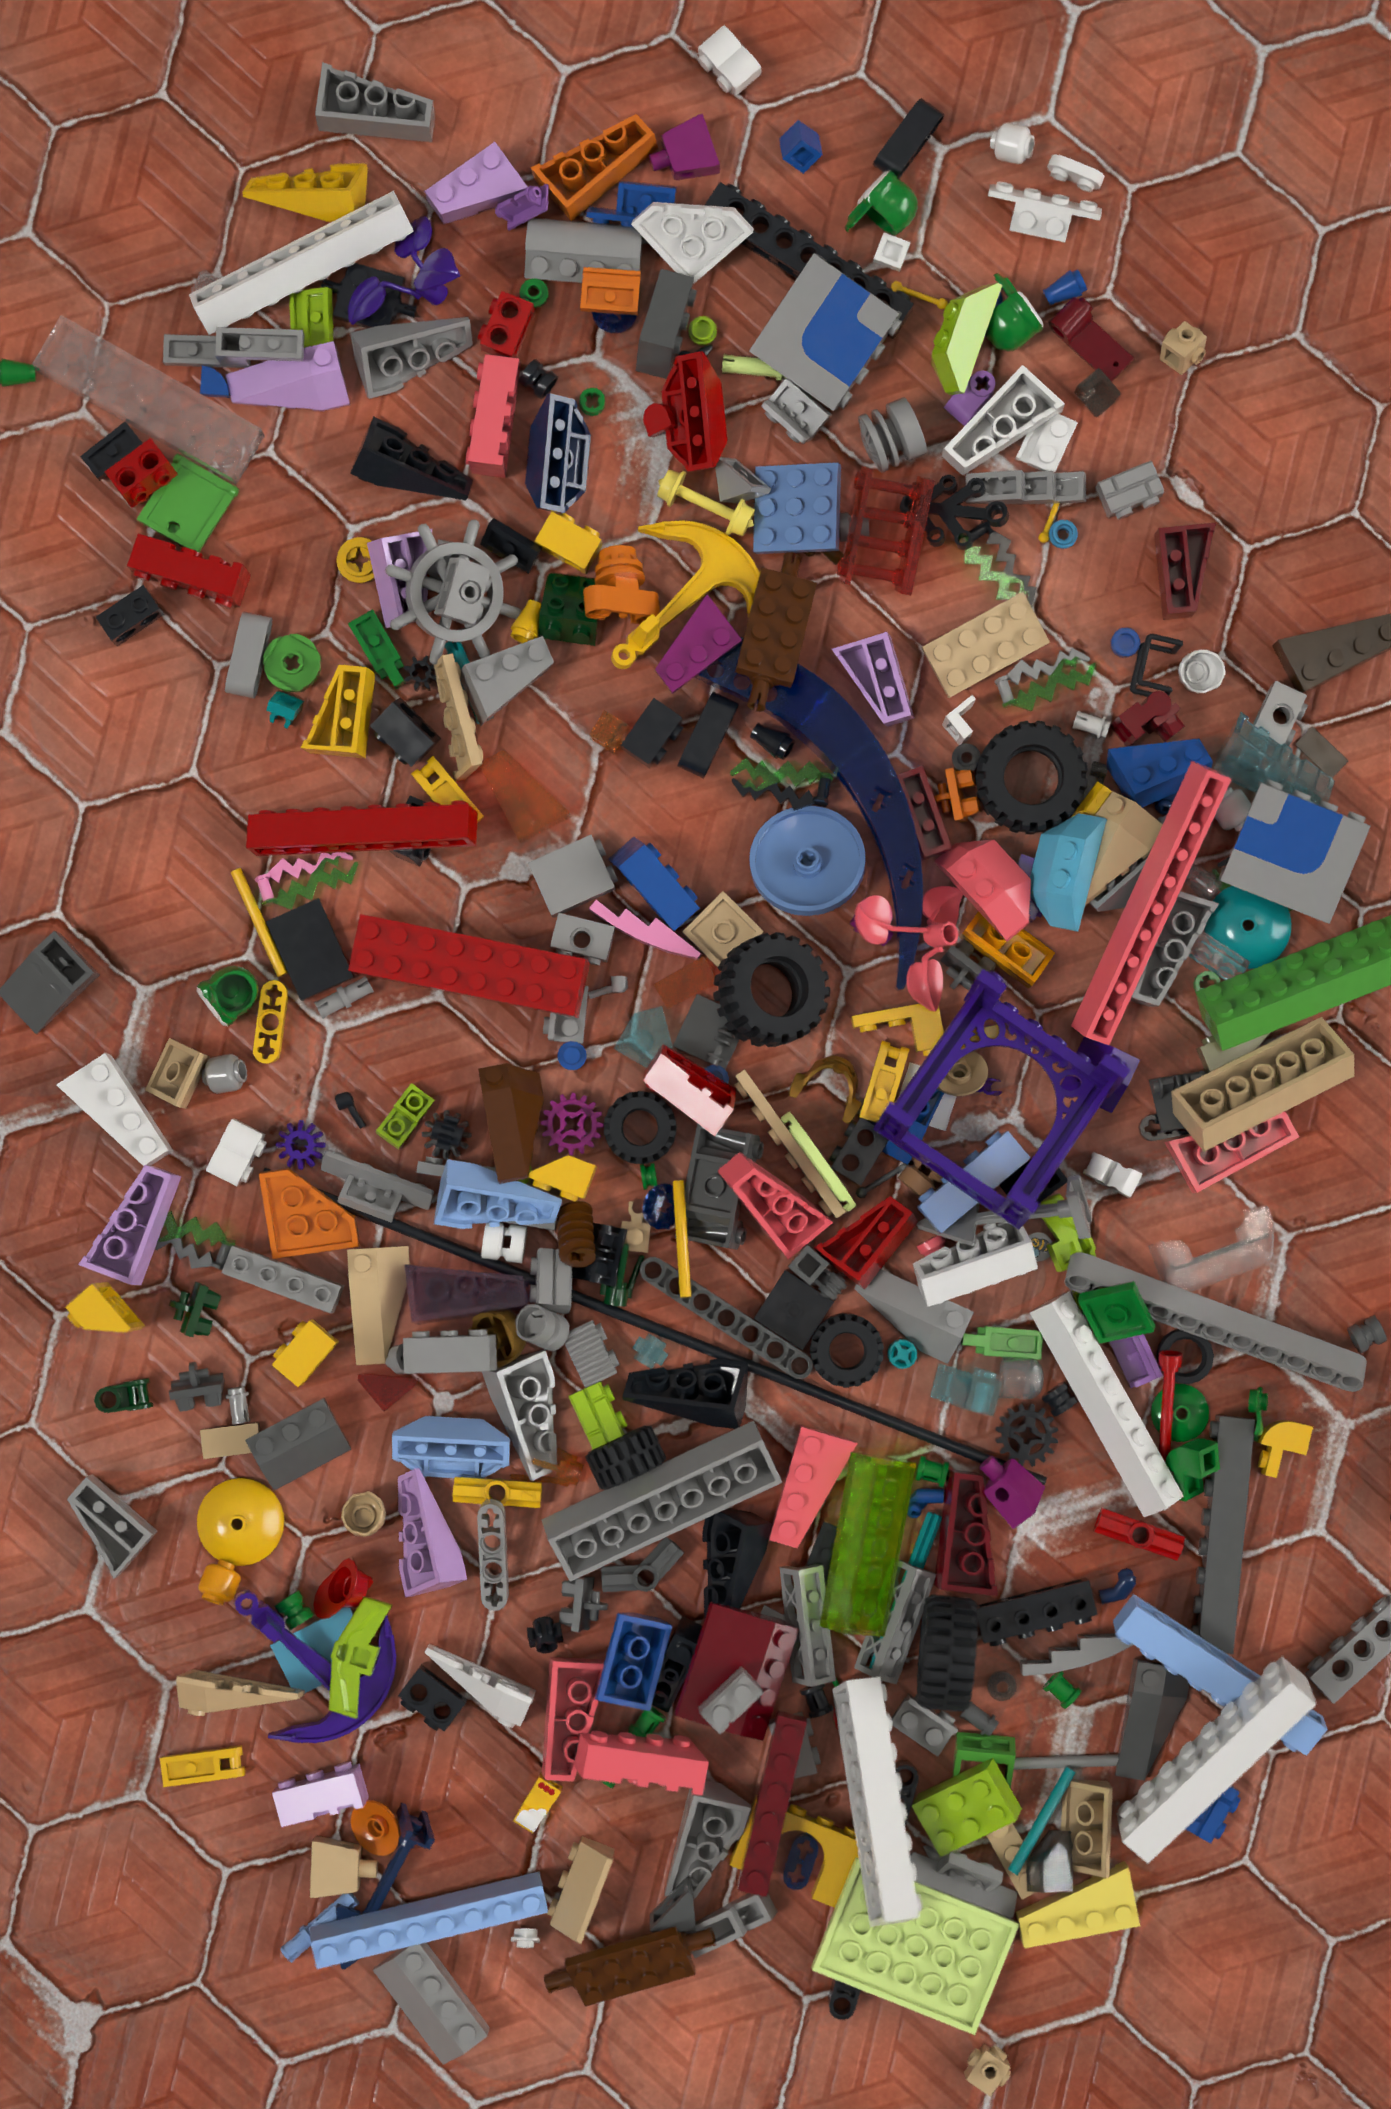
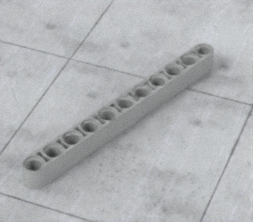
M1082 1252L1074 1253L1070 1256L1064 1283L1073 1291L1083 1293L1135 1281L1148 1311L1155 1321L1346 1391L1355 1392L1363 1388L1367 1360L1358 1353Z

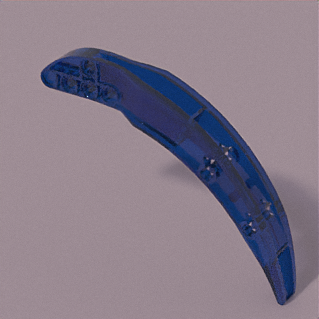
M741 642L712 664L720 665L724 669L722 676L718 678L711 677L707 672V668L695 678L748 702L752 689L751 680L749 679L750 686L744 690H740L734 685L736 678L741 676L748 678L746 675L735 673L742 645ZM798 664L792 687L773 686L772 689L776 692L777 697L773 701H766V708L763 712L778 720L812 750L847 790L868 825L879 850L891 889L896 926L921 927L923 905L921 856L913 818L897 774L874 734L848 702L825 681ZM881 794L884 798L879 810L874 812L872 810L878 795ZM908 870L914 872L909 880V886L906 889L901 888L902 881ZM897 932L895 989L897 991H902L906 986L907 972L914 962L920 933Z

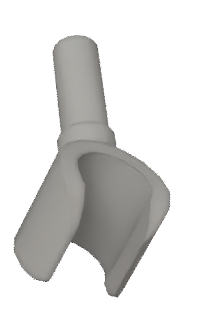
M612 976L611 986H605L588 992L589 998L592 999L607 993L625 992L628 988L627 977Z

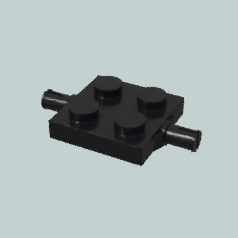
M355 263L347 268L345 277L340 283L324 279L321 288L329 287L332 289V293L337 294V303L333 317L350 323L348 318L349 302L353 292L363 281L375 276L380 280V283L388 281L404 287L405 278ZM384 288L386 296L380 308L369 317L357 321L355 325L365 328L391 325L398 313L415 318L417 306L403 303L401 300L402 292L391 288Z

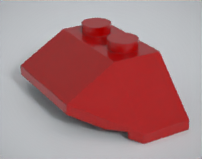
M703 351L676 356L673 363L674 366L661 391L662 403L671 409L677 425L666 431L667 449L684 465L688 472L714 468L728 441L722 383Z

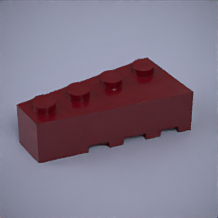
M948 1469L935 1572L937 1575L934 1580V1586L946 1591L998 1596L994 1576V1559L992 1558L990 1544L991 1534L987 1519L988 1510L984 1493V1477L977 1472Z

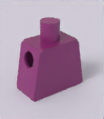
M703 113L663 133L661 141L664 150L649 154L653 171L670 167L674 180L720 173V163Z
M993 1456L984 1460L979 1467L989 1478L984 1493L1007 1523L1014 1529L1035 1514L1045 1486L1015 1459H1009L1002 1465Z

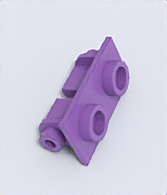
M545 184L541 187L529 186L526 190L516 194L514 199L509 198L497 204L495 214L497 217L508 221L507 230L510 231L548 210L549 185Z

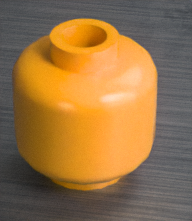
M219 1560L217 1564H208L203 1571L198 1585V1590L202 1593L201 1598L221 1606L224 1605V1602L232 1601L241 1581L240 1575L234 1571L235 1565L223 1560Z

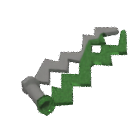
M1071 648L1069 656L1061 650L1059 651L1054 666L1036 659L1033 666L1030 667L1021 659L1007 675L999 677L994 682L999 689L1003 701L1002 705L1005 709L1017 706L1032 712L1036 696L1049 702L1052 701L1057 683H1061L1072 691L1075 689L1076 680L1089 686L1096 664H1090L1085 676L1074 669L1070 670L1069 675L1062 673L1064 663L1076 668V659L1086 662L1090 660V657ZM1040 670L1049 676L1045 688L1031 681L1028 693L1026 694L1020 689L1017 699H1014L1008 680L1018 685L1021 673L1037 680Z

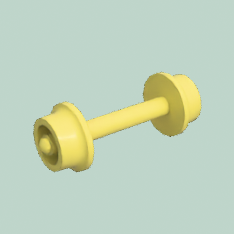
M669 469L665 477L658 480L660 487L657 497L666 501L668 507H671L677 496L726 518L730 520L726 530L727 535L734 533L743 537L747 529L754 526L752 518L755 509L748 506L743 498L735 510L683 486L686 476L685 471L678 473Z

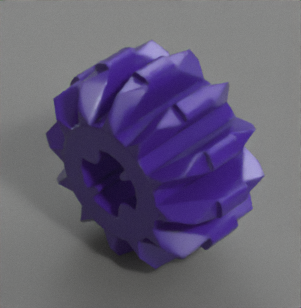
M299 1120L298 1130H296L292 1123H289L287 1128L290 1134L283 1131L279 1132V1135L285 1138L286 1141L285 1143L277 1142L276 1147L286 1149L279 1154L280 1159L290 1155L287 1161L288 1167H292L297 1160L298 1169L303 1170L305 1159L310 1167H314L315 1161L312 1156L319 1159L323 1158L324 1155L316 1150L317 1147L326 1148V1143H317L316 1140L324 1134L322 1131H319L312 1135L316 1127L314 1123H310L305 1131V1122ZM298 1138L300 1140H307L308 1146H304L307 1148L305 1152L295 1150L294 1144L298 1145L295 1142Z

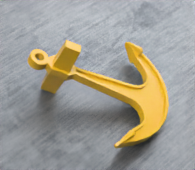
M683 520L664 521L639 526L638 532L661 539L691 544L699 552L701 567L656 617L651 614L627 636L626 644H619L614 648L611 660L614 666L619 669L631 667L634 661L658 641L660 631L712 589L719 586H730L742 593L746 600L747 616L749 617L759 577V570L752 558L733 538L706 524ZM625 653L628 659L622 660L618 654Z

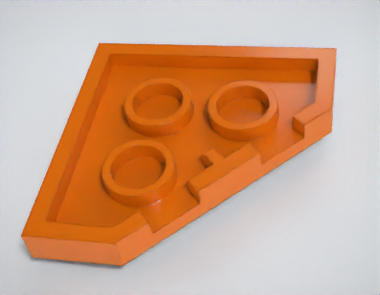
M289 1168L259 1173L272 1259L359 1247L356 1219L353 1214Z

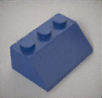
M634 1612L617 1613L595 1699L650 1711L672 1625L660 1618Z

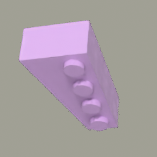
M145 1165L125 1194V1199L118 1209L114 1210L109 1218L110 1221L102 1233L98 1234L92 1243V1248L78 1265L130 1285H142L181 1176L154 1166Z

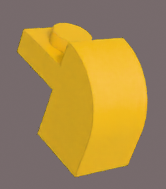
M1278 1420L1268 1424L1264 1428V1432L1259 1437V1440L1256 1441L1257 1443L1267 1445L1266 1451H1261L1258 1461V1467L1262 1468L1261 1474L1277 1478L1283 1450L1307 1455L1313 1427L1290 1420Z

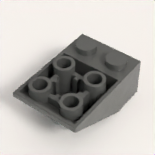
M53 931L29 954L0 988V996L33 1032L38 1034L97 979L100 974L61 933Z

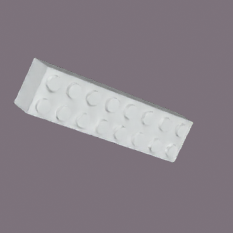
M1283 1656L1276 1662H1271L1264 1669L1263 1675L1255 1682H1250L1244 1688L1239 1698L1234 1702H1229L1223 1708L1218 1718L1213 1722H1208L1202 1728L1197 1738L1192 1742H1187L1181 1748L1180 1754L1176 1758L1166 1762L1154 1779L1146 1781L1133 1799L1125 1801L1120 1806L1117 1819L1122 1842L1147 1864L1152 1861L1316 1705L1308 1679Z
M880 1676L847 1680L833 1688L832 1692L870 1927L903 1923L920 1918L919 1912L922 1910L920 1895L915 1892L914 1886L917 1872L914 1863L910 1861L909 1851L912 1849L910 1834L905 1831L904 1821L907 1819L905 1804L901 1803L899 1791L902 1789L900 1774L896 1773L894 1761L897 1760V1750L895 1744L891 1743L889 1733L892 1730V1720L890 1714L886 1713L885 1708L887 1690L885 1684H881Z

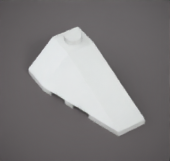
M432 1644L428 1645L425 1653L487 1710L499 1717V1723L514 1728L515 1725L521 1727L536 1692L535 1689Z

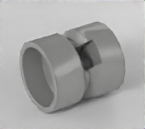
M531 1304L524 1307L516 1318L515 1324L518 1337L548 1351L558 1350L568 1339L569 1324L567 1319L540 1305Z

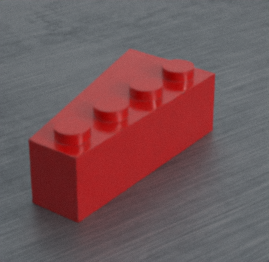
M142 534L137 535L127 567L134 572L133 577L147 582L150 581V578L161 581L160 585L174 591L177 590V587L188 590L187 594L194 598L204 600V597L207 596L215 599V604L231 609L232 605L241 606L251 576L246 567L241 563L233 562L231 567L230 563L214 555H210L207 560L203 558V554L196 550L181 547L179 551L176 550V546L172 543Z

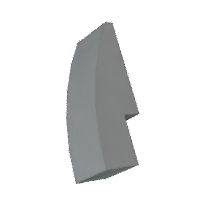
M748 1893L697 1921L696 1931L686 1933L690 1934L712 1927L716 1937V1946L693 1951L694 1958L744 1936L747 1931L771 1921L778 1911L769 1894L767 1893V1897Z

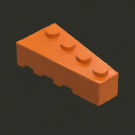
M635 114L605 129L603 134L591 140L588 138L580 142L579 146L566 153L562 151L552 156V160L542 165L539 163L531 167L535 182L540 187L545 184L549 185L548 196L570 221H573L644 161L649 154L657 150L658 145L655 134Z

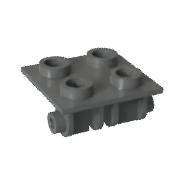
M696 994L673 1047L710 1064L719 1065L726 1070L739 1041V1038H737L738 1031L736 1029L729 1031L725 1026V1023L728 1022L726 1017H719L716 1010L721 1008L720 1004Z
M1202 1070L1200 1072L1149 1080L1161 1132L1185 1129L1173 1114L1171 1091L1207 1074L1206 1071Z

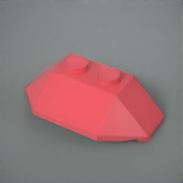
M994 839L955 843L951 846L950 851L940 855L934 860V863L1005 941H1009L1029 924L1031 878Z

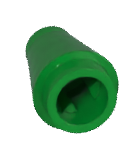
M1 358L0 384H2V387L36 382L35 364Z

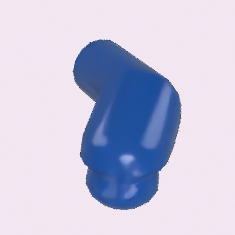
M916 1489L905 1502L904 1509L907 1516L918 1518L928 1503H943L944 1489Z

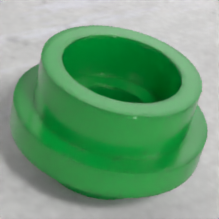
M528 279L521 285L520 298L533 303L534 308L540 307L547 301L548 288L539 279ZM532 288L539 290V294L535 297L528 294Z

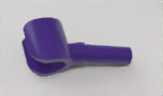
M987 1078L983 1087L976 1092L999 1096L1002 1091H992L991 1085L994 1082H1001V1080Z

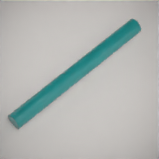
M1065 1767L1008 1868L1009 1871L1017 1876L1076 1774L1070 1768Z

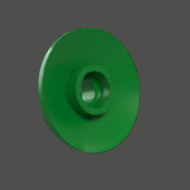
M1175 1384L1171 1441L1186 1442L1199 1436L1205 1429L1209 1419V1407L1205 1397L1199 1390L1190 1385ZM1163 1389L1156 1395L1151 1406L1152 1423L1159 1433ZM1179 1408H1184L1187 1412L1186 1417L1183 1419H1179L1176 1415Z

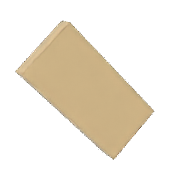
M259 1422L201 1429L203 1459L251 1453L245 1440L260 1432Z

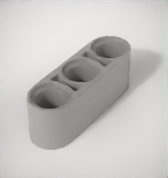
M248 612L242 613L226 678V693L253 699L256 697L263 669V656L268 646L272 629L271 617Z

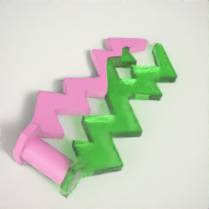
M345 852L332 853V855L321 853L316 865L297 858L294 866L282 858L267 874L257 876L255 882L258 883L263 906L276 904L292 910L297 894L312 901L319 882H323L335 890L338 879L351 885L358 863L354 862L347 875L336 868H333L331 875L323 871L326 861L338 867L339 858L352 861L353 857ZM302 868L311 875L306 887L292 880L288 894L280 888L278 897L274 898L269 883L270 878L279 883L282 872L285 871L298 879Z

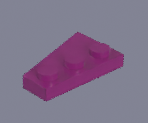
M708 594L655 668V672L672 694L742 642L740 636Z

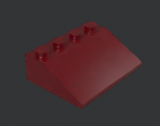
M710 1602L674 1715L712 1727L700 1714L698 1707L742 1666L761 1686L763 1694L733 1723L729 1722V1726L724 1731L763 1741L799 1628L781 1618Z

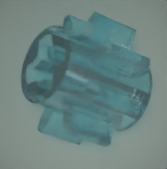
M648 1333L645 1339L639 1336L632 1349L637 1351L634 1359L650 1369H653L656 1363L662 1366L668 1356V1353L663 1351L667 1344Z

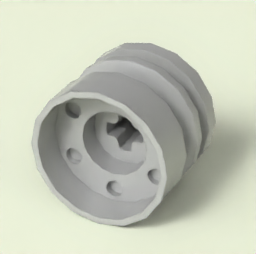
M904 397L886 404L887 419H884L877 409L871 412L873 423L867 414L858 416L861 430L860 435L865 450L881 473L889 469L887 458L892 466H899L898 451H901L909 461L927 454V446L920 424L911 405Z

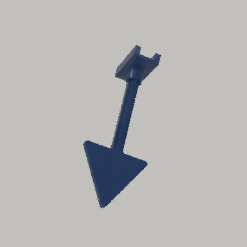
M400 1804L396 1812L401 1830L398 1840L399 1844L369 1903L363 1912L336 1904L337 1921L380 1910L410 1849L418 1845L430 1850L435 1839L427 1812L421 1811L417 1818L409 1815L406 1804ZM359 1959L340 1963L341 1969H346Z

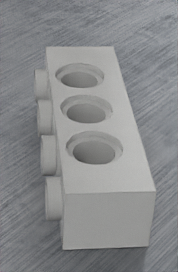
M237 1245L231 1246L222 1270V1274L330 1314L335 1313L345 1286Z
M1391 1595L1388 1598L1385 1596L1380 1598L1372 1606L1374 1611L1366 1618L1364 1616L1358 1618L1351 1625L1352 1631L1344 1638L1342 1636L1336 1638L1330 1644L1329 1648L1331 1650L1323 1657L1317 1656L1307 1666L1309 1670L1305 1675L1333 1704L1391 1652ZM1381 1620H1386L1388 1623L1387 1631L1382 1635H1377L1375 1631L1376 1624ZM1359 1640H1365L1366 1650L1362 1654H1355V1643ZM1337 1660H1344V1671L1340 1674H1333V1663Z

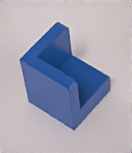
M797 120L779 139L782 159L803 174L823 155L819 134L800 120Z

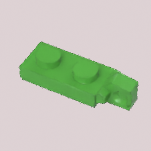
M984 1326V1328L977 1327V1334L964 1333L961 1339V1345L976 1346L975 1353L984 1356L1041 1360L1043 1336L1039 1330Z

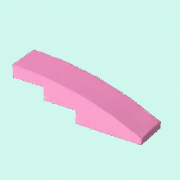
M595 900L589 908L593 914L610 926H615V929L641 943L670 954L698 960L701 957L699 951L657 918L647 926L627 909L618 917L598 900Z

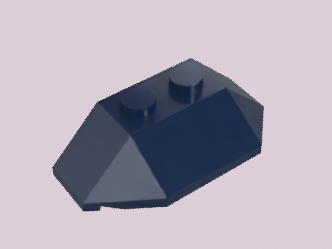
M551 393L547 394L530 426L525 485L537 509L563 514L586 492L591 434L583 416L577 409L576 400Z

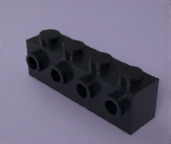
M1086 1577L977 1605L978 1627L981 1639L984 1644L989 1643L990 1646L1004 1644L1007 1642L1006 1638L1016 1635L1018 1639L1029 1638L1035 1635L1036 1630L1046 1628L1047 1632L1064 1628L1063 1623L1074 1621L1075 1625L1084 1624L1092 1621L1091 1616L1098 1615L1090 1583Z

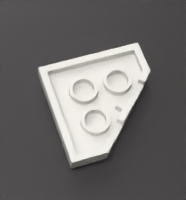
M662 202L651 203L631 223L676 273L694 277V283L749 237L754 230L734 207Z

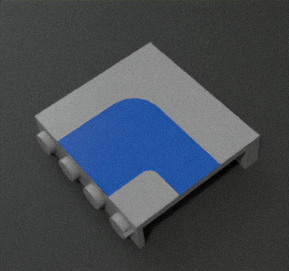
M814 253L749 352L828 408L836 411L839 407L842 409L846 407L853 396L850 390L854 384L860 385L869 373L866 367L873 358L876 361L886 347L882 343L888 334L893 336L902 324V321L899 320L902 313L891 308L826 262L825 258Z
M1267 779L1266 784L1259 781L1256 795L1226 867L1222 868L1219 880L1330 924L1371 826L1364 823L1366 817L1349 811L1348 816L1337 812L1338 806L1322 800L1321 804L1318 805L1309 801L1311 795L1298 790H1294V793L1290 794L1282 790L1283 784Z

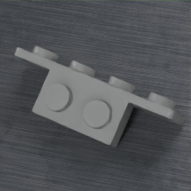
M325 1151L321 1170L346 1180L337 1203L392 1223L401 1201L429 1210L434 1191L425 1185L415 1184L400 1178L396 1174L386 1173L373 1168L369 1164L351 1160L340 1153Z
M916 1852L910 1854V1861L914 1863L917 1872L915 1882L1009 1919L1013 1918L1017 1892L1000 1885L1004 1872L994 1869L991 1864L970 1860L965 1854L959 1852H950L940 1861Z

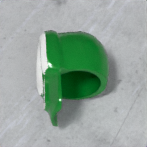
M890 170L885 171L860 197L856 208L847 217L848 222L845 225V230L848 232L866 214L883 231L895 236L907 228L915 218L918 209L917 197L911 188L897 178L895 173Z
M996 273L993 276L996 282L1002 285L1001 289L1008 298L994 308L985 336L997 349L1014 351L1043 329V321L1022 292L1017 291L1007 277H1002L999 273Z
M233 965L217 970L208 980L200 982L197 985L196 991L223 1026L228 1027L235 1022L238 1016L251 1009L257 999L259 988L255 977L249 970Z

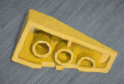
M367 163L330 165L331 171L314 173L313 168L304 169V173L294 177H289L287 173L255 177L249 180L242 194L243 197L327 222H333L365 205L368 167Z

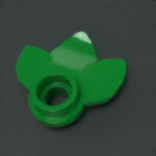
M1263 1387L1250 1389L1248 1411L1255 1413L1256 1417L1254 1441H1258L1264 1432L1261 1413L1262 1410L1267 1411L1268 1393H1263Z

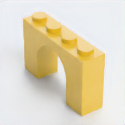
M758 1795L754 1797L744 1833L737 1840L730 1858V1866L740 1870ZM791 1804L789 1808L787 1807L782 1833L793 1830L803 1831L818 1840L824 1851V1859L811 1895L812 1899L835 1908L855 1857L859 1858L855 1830L848 1826H845L844 1830L833 1826L834 1821L824 1816L818 1815L817 1819L806 1815L807 1811Z

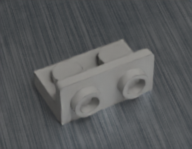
M585 986L578 1019L550 1013V1017H544L543 1034H548V1041H574L583 1044L589 986Z
M908 1693L891 1718L893 1727L937 1757L951 1736L958 1731L957 1726L954 1724L955 1718L943 1710L938 1714L933 1709L922 1708L917 1703V1694L914 1697Z

